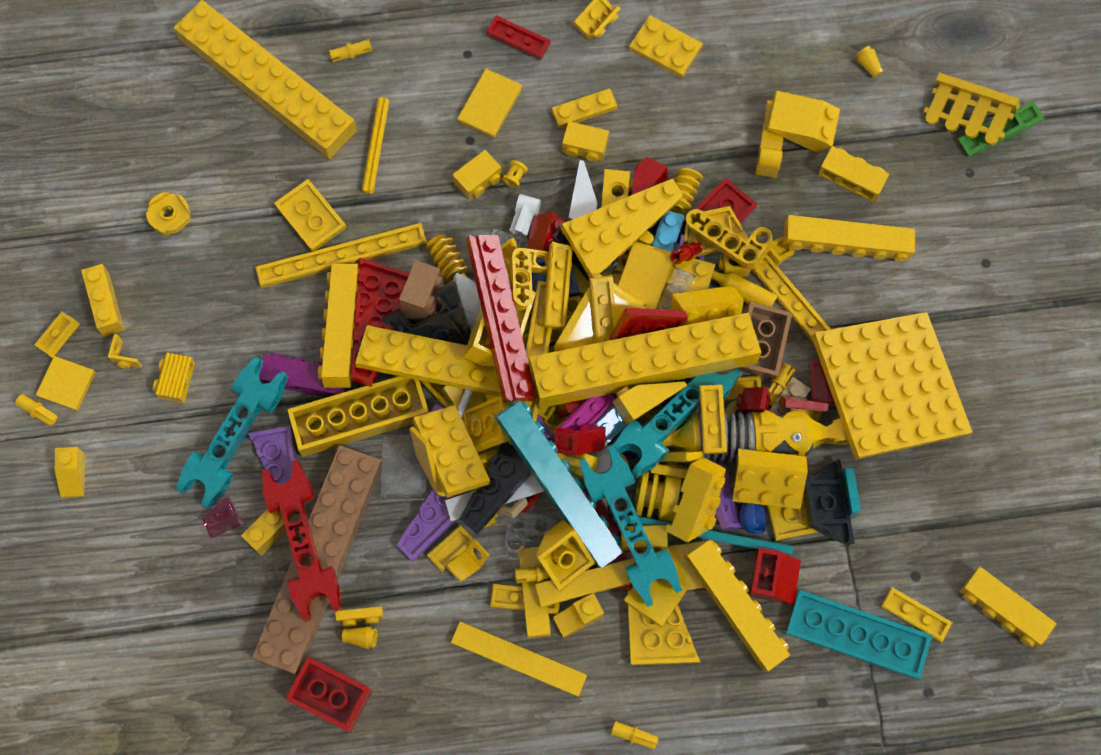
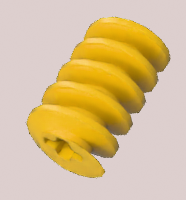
M690 168L677 170L676 177L673 180L683 194V197L670 211L683 215L687 214L685 210L691 208V204L688 202L694 201L692 195L697 193L695 188L700 186L698 181L702 180V174Z
M440 234L428 241L426 248L430 251L431 257L434 258V263L438 265L437 268H440L441 276L445 279V282H450L454 279L456 273H466L468 267H460L464 264V260H457L461 254L460 252H454L457 249L456 245H450L453 239H445L446 235Z

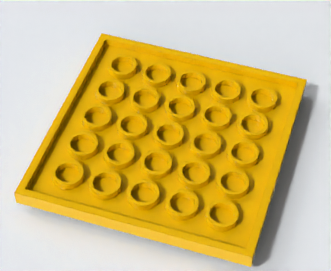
M927 312L815 332L811 336L855 460L968 436L973 433Z

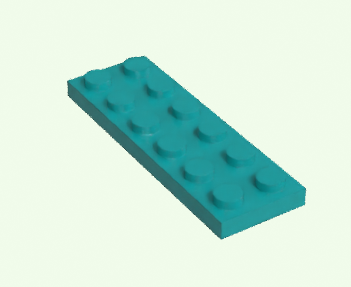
M802 590L798 591L785 633L794 638L916 680L921 678L932 639L931 634Z

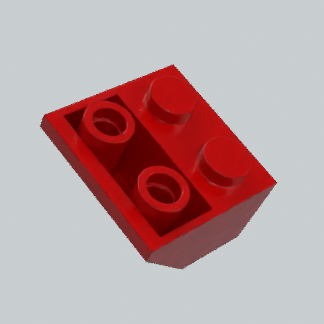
M553 212L534 215L526 249L549 252L550 244L552 242L558 243L553 237L558 225L568 221Z
M759 547L755 554L749 597L794 606L801 560L781 551Z

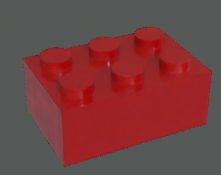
M307 657L285 700L351 734L373 691L369 687Z

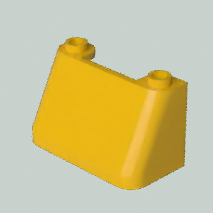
M597 274V275L595 276V278H596V277H604V276H602V275H600V274ZM613 283L617 322L625 308L646 309L645 302ZM590 286L558 338L553 349L554 352L596 343Z

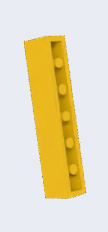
M788 215L783 225V247H789L791 250L808 249L814 253L826 251L834 255L852 254L854 257L871 256L878 260L890 258L897 262H905L915 253V229Z
M332 264L331 272L327 273V284L330 285V289L326 290L325 301L328 303V309H324L326 328H322V341L325 342L324 347H320V359L323 360V364L318 368V378L322 379L324 388H351L350 375L358 292V264Z
M705 541L684 556V558L762 671H770L790 656L787 651L789 647L783 638L777 637L774 632L775 626L768 618L765 619L760 612L762 608L759 603L749 597L747 594L749 590L742 580L738 581L733 574L735 569L729 561L725 562L721 557L722 551L715 542Z

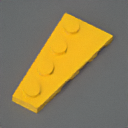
M635 242L636 244H639V245H642V246H645V247H648V248H651V249H654V250H657V251H661V252H664V253H667V254H671L670 251L663 250V249H660V248H657V247H653V246H650V245H646V244H643V243ZM632 246L629 248V251H628V254H627V257H626V262H627V259H628V257H629V254H630V251H631ZM695 258L690 261H683L678 265L673 264L666 286L673 287L679 293L708 289L715 264Z

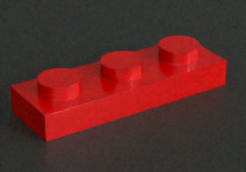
M497 15L486 31L487 36L542 60L551 44L550 39Z

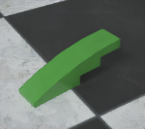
M1034 101L1019 108L1017 113L1011 112L1014 114L1012 120H1007L1002 131L1005 133V137L1003 140L999 139L995 145L1016 136L1044 120L1043 114ZM993 119L986 122L982 126L989 128ZM981 132L973 139L968 138L966 135L958 139L969 157L995 146L988 145L985 141L986 134Z

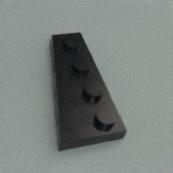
M510 441L502 443L497 454L493 455L490 461L491 465L487 470V475L490 479L489 484L477 488L459 518L477 535L532 474L513 445L509 444Z

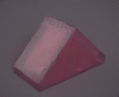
M225 497L202 518L211 538L244 524L235 503L230 497Z

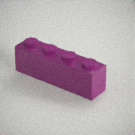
M278 353L263 354V366L259 374L262 384L270 383L282 371L289 375L285 390L322 397L334 396L349 390V388H324L322 379L318 378V368L323 364L321 361L310 363L305 362L304 359L299 357L289 359L283 358V355Z

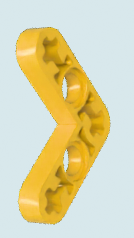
M517 248L510 255L509 283L516 310H524L532 302V272L547 274L549 252ZM517 256H520V259H521V260H524V261L521 263V265H520V260H519L518 258H516ZM542 258L545 261V266H539L535 259ZM515 275H522L525 278V283L517 282ZM520 293H521V299H522V300H525L523 303L521 302V300H520L519 298H517V297L520 295Z

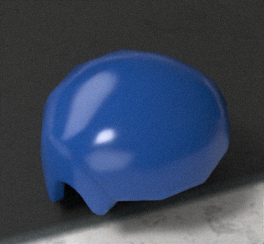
M743 503L739 511V520L742 528L750 534H763L766 530L764 507L753 503Z

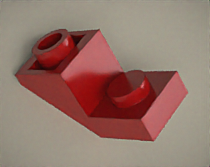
M584 424L579 431L561 428L555 430L554 444L558 449L556 453L581 455L605 449L606 427Z

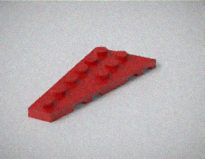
M360 258L350 377L351 381L372 387L378 372L358 368L355 364L367 325L397 331L390 324L388 326L384 324L382 318L398 308L401 309L399 299L410 273Z

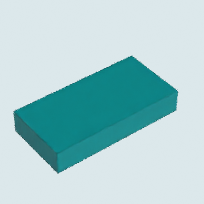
M846 468L843 471L850 517H856L861 509L855 471L853 468Z

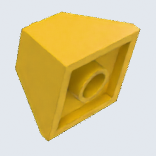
M564 520L545 533L536 557L558 590H561L596 563L575 529Z

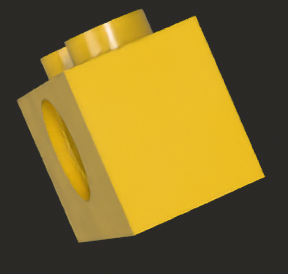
M605 169L601 208L628 197V192H632L634 179H630V171ZM620 192L622 196L617 197L613 193Z

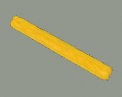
M383 97L378 98L362 184V192L364 194H373L389 106V100Z

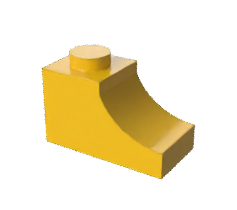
M592 593L553 616V620L564 639L604 618L605 613L595 594Z

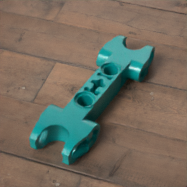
M256 356L235 379L231 391L238 395L239 398L209 445L205 455L203 456L198 452L191 454L182 468L176 486V491L185 494L195 482L201 481L206 489L201 506L206 509H210L227 491L234 478V474L226 470V467L247 435L260 410L262 409L267 413L274 411L282 398L289 375L280 371L270 383L262 384L259 374L263 366V360ZM247 408L248 415L241 419L240 412L242 409ZM235 421L242 423L241 426L236 424ZM231 429L236 432L234 436L229 433ZM223 446L225 453L219 458L217 451Z
M737 368L727 375H720L715 372L685 378L690 383L646 426L643 427L637 420H633L614 443L619 454L624 451H632L640 458L639 463L633 469V477L637 479L647 471L655 468L668 454L669 449L662 442L700 406L699 386L723 385L724 400L741 377L742 372ZM686 396H693L696 400L691 401ZM656 425H663L666 429L659 430Z
M612 444L607 447L611 458V465L607 471L603 473L594 472L585 458L579 460V464L582 469L584 484L593 502L603 498L607 500L636 562L625 567L626 573L634 589L643 598L646 606L649 607L653 605L649 588L656 579L663 578L668 580L676 593L682 591L677 575V568L667 548L657 553L653 550L625 490L626 487L636 483L628 464L622 459ZM619 498L626 500V507L621 511L614 508V502ZM627 514L631 522H636L633 525L634 530L624 529L627 522L624 517L619 519L618 516ZM639 540L646 543V548L643 552H636L634 550V544Z

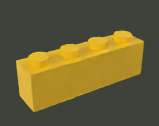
M982 567L974 570L959 591L968 603L976 604L982 608L984 615L998 620L1002 623L1001 627L1009 633L1014 632L1021 638L1020 641L1030 648L1041 646L1057 624Z

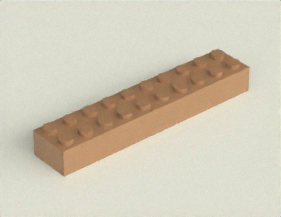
M341 445L338 447L308 520L321 569L333 566L338 580L384 467L381 459ZM303 535L299 544L303 543L302 539L305 538ZM293 557L252 658L259 663L298 676L308 657L328 607L329 599L326 596H318L313 599L310 604L311 620L307 622L302 620L291 598L287 582L290 579L299 577ZM312 557L304 558L302 566H308L312 562Z

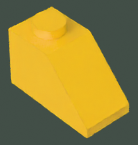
M78 447L55 448L54 470L60 497H84L85 453Z

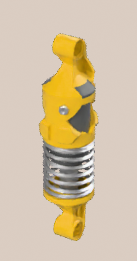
M795 409L785 415H775V413L768 410L764 412L755 411L748 412L745 417L740 412L738 419H735V415L731 413L728 423L727 417L724 414L727 453L722 455L714 454V456L713 454H703V458L707 460L710 458L712 462H715L717 457L721 462L727 458L731 462L734 457L737 460L738 449L807 457L812 449L823 443L847 445L849 441L841 419H835L829 426H823L814 421L804 409ZM697 414L690 415L683 426L673 432L662 444L669 451H703L701 416H697Z

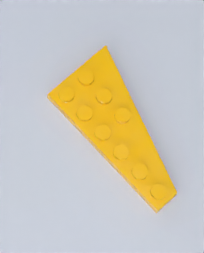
M628 605L631 666L700 663L678 605L663 627H660Z

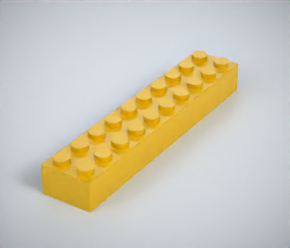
M203 0L173 27L179 41L327 159L330 160L357 132L355 120Z
M749 313L531 356L529 368L540 409L617 393L627 386L629 389H632L636 385L666 383L757 364L761 350Z

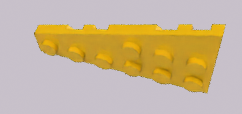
M672 178L565 222L561 225V230L589 278H595L597 274L606 270L613 261L627 251L663 215L667 214L681 201L683 194Z

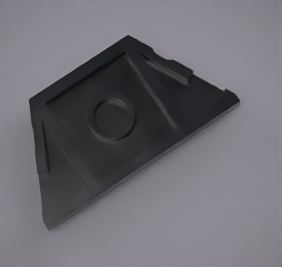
M837 459L806 479L803 498L808 526L849 546L855 544L841 460Z

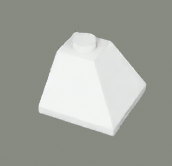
M456 273L453 281L457 284L469 328L472 332L481 305L476 282ZM444 303L442 304L440 311L447 309Z

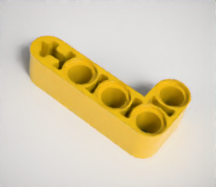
M767 100L755 175L777 178L783 154V137L767 130L773 102Z
M699 209L691 210L686 216V222L692 233L746 269L756 268L773 245L771 231L765 227L757 228L746 241ZM700 219L701 224H699L698 222L693 224V220L698 221ZM716 229L720 231L716 237L709 236L711 230ZM760 236L769 238L766 243L757 242ZM731 241L738 243L734 249H729L726 245ZM753 253L755 258L752 261H747L744 259L745 255Z

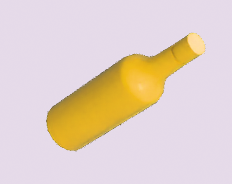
M715 270L711 279L715 280L720 287L733 286L746 304L754 302L773 307L778 295L735 273L723 274Z

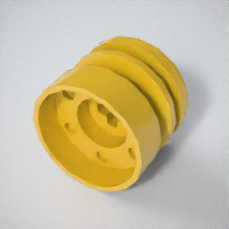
M649 471L641 476L637 485L634 501L637 516L641 517L643 507H647V518H650L653 510L657 509L659 520L673 523L676 514L673 508L675 504H678L682 478L666 475L664 482L661 483L659 482V474L654 473L653 481L648 480Z

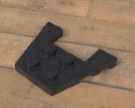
M455 281L439 288L436 293L447 309L414 325L410 323L400 308L384 315L382 318L384 324L387 326L390 324L398 332L462 345L468 344L471 335Z

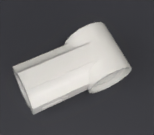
M523 194L519 195L515 207L516 213L509 230L515 237L527 238L534 215H538L541 204L540 199Z

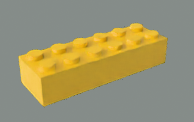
M402 376L374 383L372 387L364 386L287 409L298 450L302 457L413 425V417L429 413L420 381Z

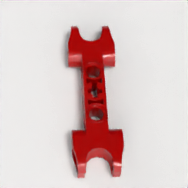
M298 459L292 461V477L284 484L275 483L268 469L262 470V492L267 509L270 514L281 511L299 577L290 579L287 582L291 598L304 622L311 620L310 604L318 596L328 597L330 605L335 612L342 610L340 585L334 567L330 566L321 569L303 504L315 500L311 483L305 475ZM294 514H300V519L297 522H290ZM297 531H300V533L305 537L302 539L303 543L299 544L298 542L300 541V536ZM311 556L312 562L308 566H302L303 559Z

